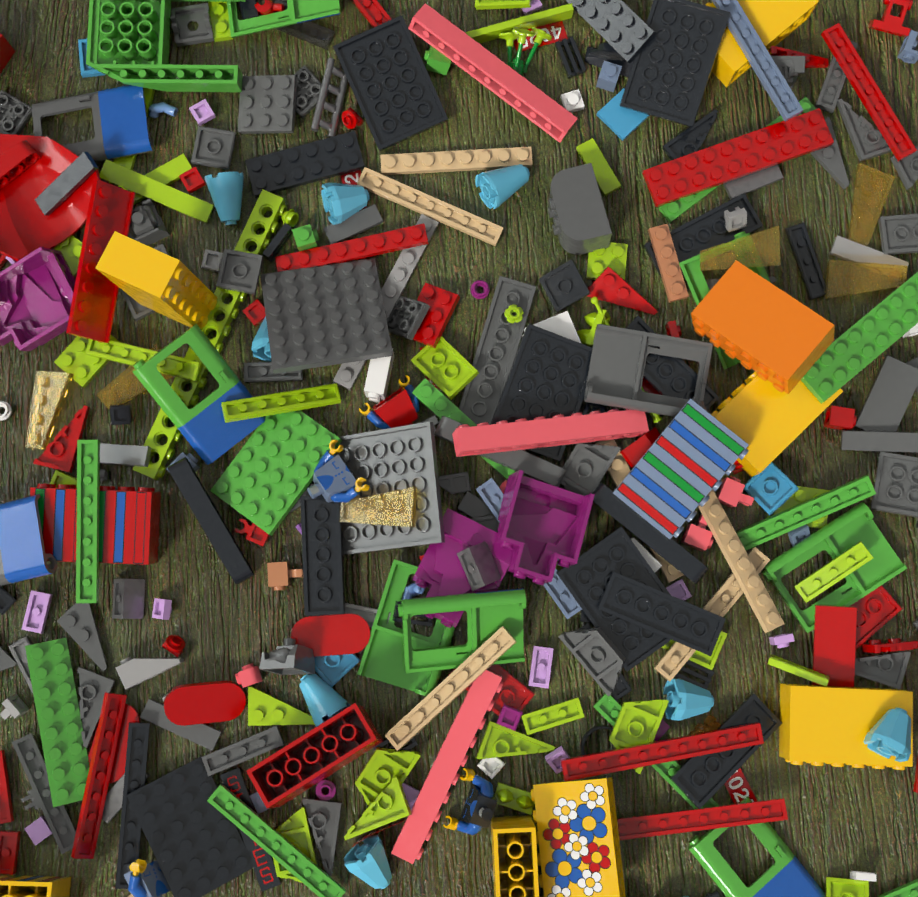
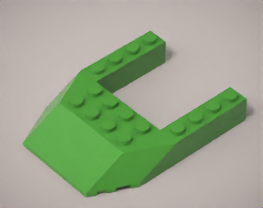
M246 0L89 1L86 64L91 68L126 85L166 92H242L243 74L238 65L168 64L171 1L246 2Z

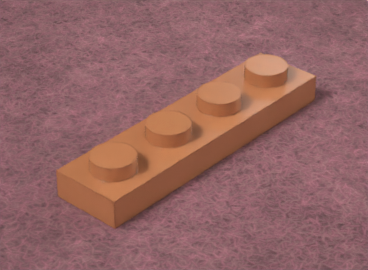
M668 224L649 228L648 233L669 303L688 298L689 295Z

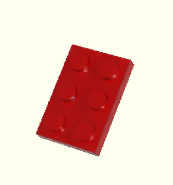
M425 283L417 301L428 304L430 308L413 340L436 348L460 296Z

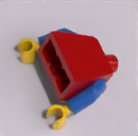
M405 375L406 383H402L399 378L400 388L372 408L368 403H365L368 409L363 412L359 408L360 413L367 416L380 429L413 424L412 422L418 418L419 399L412 394L415 389L410 385V377L408 375Z

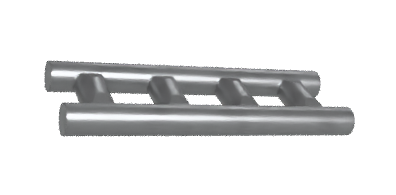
M333 58L327 59L311 125V130L314 132H318L319 127L328 130L327 137L329 138L336 135L348 85L344 71L334 66L335 60ZM332 74L341 78L339 88L329 84ZM327 92L337 95L335 105L325 101ZM323 109L333 113L331 123L321 119Z

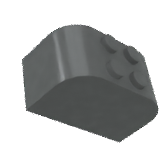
M592 163L567 168L556 173L551 181L547 211L549 218H553V233L558 235L562 248L575 255L609 248L612 232Z

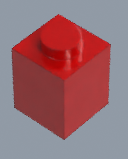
M833 405L826 408L824 427L838 430L852 429L857 420V416L854 415L855 409Z

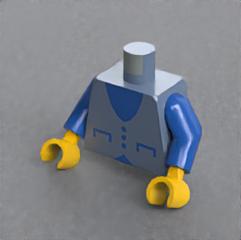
M332 440L329 443L330 450L325 452L314 469L313 482L315 485L307 488L312 499L322 494L327 502L348 503L358 496L361 490L368 491L370 488L367 484L362 487L366 479L360 477L356 480L341 457L335 455L336 452L343 451V445H339L335 449V444L338 440Z
M137 859L136 862L131 863L129 867L131 871L124 874L129 885L128 891L134 897H162L163 894L171 891L157 860L147 864L145 860Z

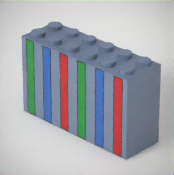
M690 398L613 494L668 539H671L673 536L677 538L683 531V523L685 521L690 522L697 514L695 509L698 505L703 507L709 500L710 496L708 493L712 489L716 491L723 483L721 480L723 475L727 474L729 476L736 467L734 462L738 458L742 460L749 452L747 449L749 444Z

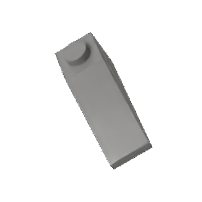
M130 656L121 660V665L115 668L126 690L183 663L184 659H132Z

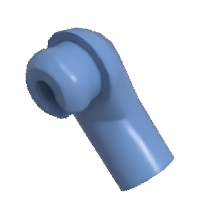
M165 102L152 104L148 108L150 110L148 114L152 118L159 117V113L162 112L175 117L178 112V108Z
M412 583L405 587L402 600L412 599L414 596L423 594L425 589Z

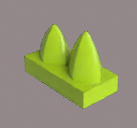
M602 309L603 316L599 312H593L584 316L585 321L592 328L576 331L582 344L593 347L597 324L605 325L603 321L604 316L608 323L611 319L607 310Z
M498 782L494 794L497 798V804L529 815L532 814L535 802H532L531 792Z

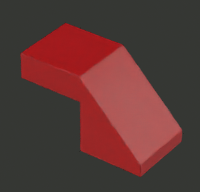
M653 428L620 452L631 468L644 456L658 439L660 433L656 428Z

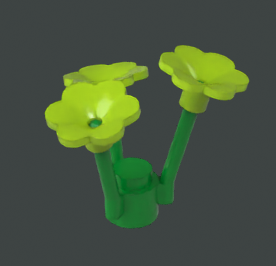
M532 27L531 31L523 28H513L512 32L500 33L499 38L505 39L506 47H508L507 65L523 76V73H527L528 65L538 45H541L543 39L551 41L552 36L536 27ZM536 34L534 46L523 65L524 61L520 60L523 44L526 42V37H534ZM518 39L519 46L516 59L512 61V47H514V40Z

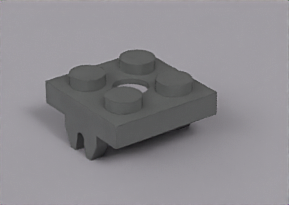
M208 3L171 8L172 16L170 17L177 47L214 41ZM192 21L197 22L199 25L195 31L188 29V24Z

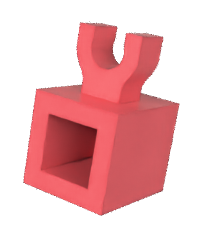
M730 476L722 480L723 483L720 485L716 495L721 504L730 508L736 507L738 502L746 506L752 505L754 498L742 493L745 485L740 483V479Z
M700 515L697 526L692 523L687 525L681 543L702 552L706 551L707 548L710 549L714 541L712 532L705 529L707 523L703 515Z

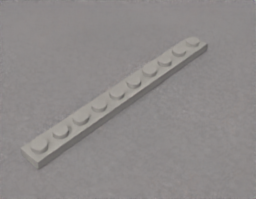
M421 214L416 225L425 224L429 243L439 222ZM428 244L403 249L381 289L386 319L390 316L395 302L402 295ZM367 360L341 364L333 382L351 391Z

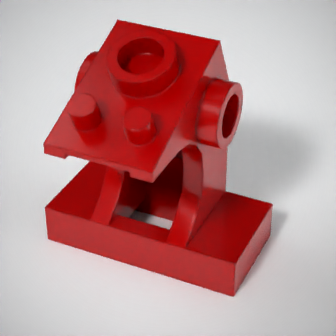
M883 0L886 8L882 19L870 20L868 28L900 37L909 36L911 29L903 27L902 24L907 10L909 11L912 6L913 0ZM893 4L901 6L899 17L890 15Z

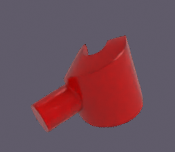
M264 0L265 3L263 5L255 4L256 9L262 15L284 11L285 9L283 3H274L272 0Z

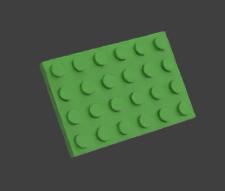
M300 410L266 416V420L257 427L210 491L272 536L313 481L314 469L325 452L330 450L329 443L332 440H338L335 444L336 449L342 440Z

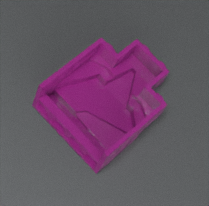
M39 247L0 272V346H4L14 339V344L20 351H32L67 330L76 280L61 251Z
M518 470L509 475L498 517L500 523L495 542L501 543V547L512 550L514 548L508 569L509 572L514 573V577L520 579L528 577L533 579V583L544 585L545 583L552 582L556 564L566 568L577 564L595 494L591 493L583 496L523 476L524 471Z
M447 508L443 516L445 542L429 545L413 577V580L416 581L415 584L424 589L426 587L430 588L426 597L497 591L510 565L514 548L510 550L501 547V543L495 542L497 532ZM486 542L501 579L472 591L457 553L471 546ZM464 611L423 615L431 619L435 617L441 620L440 623L446 627L451 628L453 626L456 628Z

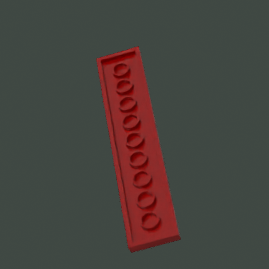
M818 108L793 117L786 122L781 121L643 170L642 174L655 207H659L828 147L834 143V140L821 109Z

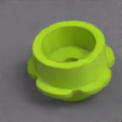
M294 209L285 211L282 215L283 225L287 223L289 226L294 227L299 220V214Z
M513 304L505 310L504 315L509 323H519L523 319L522 315L524 312L521 307Z

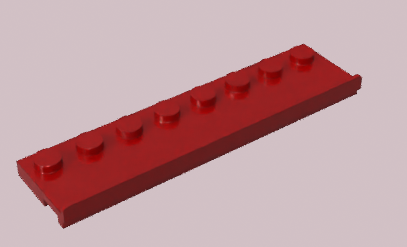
M98 179L93 181L66 334L95 340L100 343H109L119 287L99 272L96 266L115 231L128 237L135 192Z

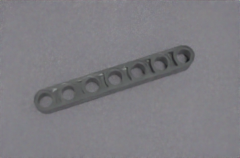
M442 416L434 435L454 444L452 434L458 426L464 424ZM523 450L480 454V456L514 471L522 470L524 471L523 475L556 487L560 486L566 471Z

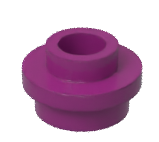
M477 280L471 285L470 291L474 298L484 299L488 296L490 288L485 281ZM481 287L484 291L482 293H478L476 289Z
M322 780L316 786V795L321 800L328 801L336 793V787L330 780ZM323 787H327L329 789L328 794H324L322 792Z

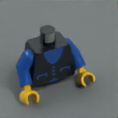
M463 768L466 771V776L460 775V779L472 781V785L460 821L458 822V819L446 816L445 818L450 819V824L448 826L443 825V827L475 835L481 831L482 827L488 829L497 805V798L493 793L491 782L479 775L475 776L473 769Z

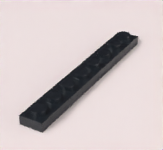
M129 722L115 889H128L129 885L124 874L130 872L129 867L131 863L139 859L141 825L126 795L145 786L150 722Z

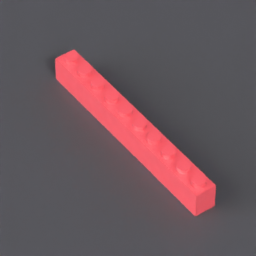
M426 3L413 16L408 29L561 143L578 118Z
M611 409L605 413L593 411L586 415L574 413L567 417L560 414L548 419L541 416L529 421L526 418H522L510 423L507 420H503L491 425L488 422H483L472 427L464 424L458 426L452 436L456 457L642 437L649 431L646 414L643 411Z
M487 669L471 684L411 809L412 815L407 817L391 854L411 864L414 863L415 859H420L424 851L422 844L424 840L429 841L433 832L430 829L433 821L438 822L442 813L439 809L442 803H447L451 794L448 790L451 784L455 786L460 776L457 771L460 766L464 767L469 757L466 755L468 748L474 747L478 738L475 734L478 729L482 730L486 719L483 717L486 711H491L495 700L492 698L495 692H500L504 684L501 681L502 676Z

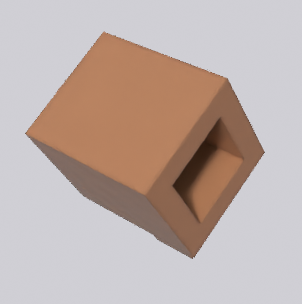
M290 562L267 563L268 587H274V591L286 590V586H291L290 578L303 577V569L290 570Z

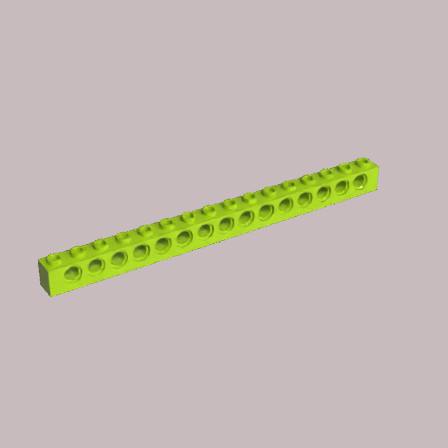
M262 189L234 249L235 251L263 255L264 250L271 242L272 233H276L280 216L286 211L287 206L284 198ZM266 212H273L272 216L268 218L264 217V214ZM260 228L265 229V231H264L263 234H261V235H257V234H256V231H257L258 229H260ZM252 245H256V246H257V248H256L255 251H253V252H249V251H248V248H249L250 246H252ZM216 288L214 295L218 297L216 307L209 313L208 322L201 330L207 338L211 331H217L216 337L209 340L219 353L223 348L222 342L224 337H227L231 331L230 324L233 319L237 318L239 314L238 307L246 299L247 293ZM226 297H233L231 303H224ZM219 314H225V318L222 321H216V317ZM189 346L184 358L202 363ZM204 364L202 365L198 382L175 377L171 385L172 389L189 409L197 405L200 389H204L207 383L206 376L209 370ZM192 383V389L185 392V385ZM162 408L144 443V446L152 448L148 467L134 466L132 469L157 481L164 476L166 472L165 465L168 460L172 459L175 452L173 448L176 442H179L182 438L181 432L175 425L168 427L170 419ZM167 436V443L160 445L161 437ZM158 453L159 461L152 463V456Z

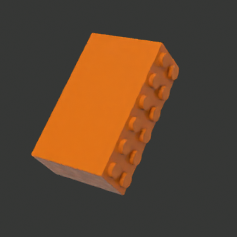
M737 260L691 312L696 334L701 337H707L709 342L713 343V346L716 348L721 347L730 358H737L746 369L754 370L759 378L764 381H770L779 392L784 391L787 394L793 390L834 341L835 325Z

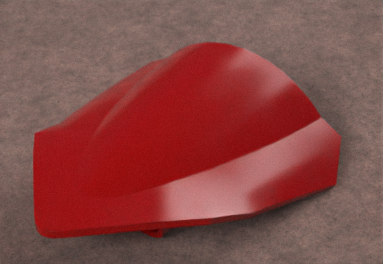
M0 134V253L19 261L39 247L53 249L75 234L86 223L93 181L101 180L98 169L49 216L44 215L35 199L79 156L49 137Z

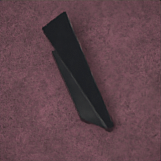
M601 43L598 48L587 47L586 63L602 68L604 61L622 66L620 75L629 78L634 60L628 63L609 43Z

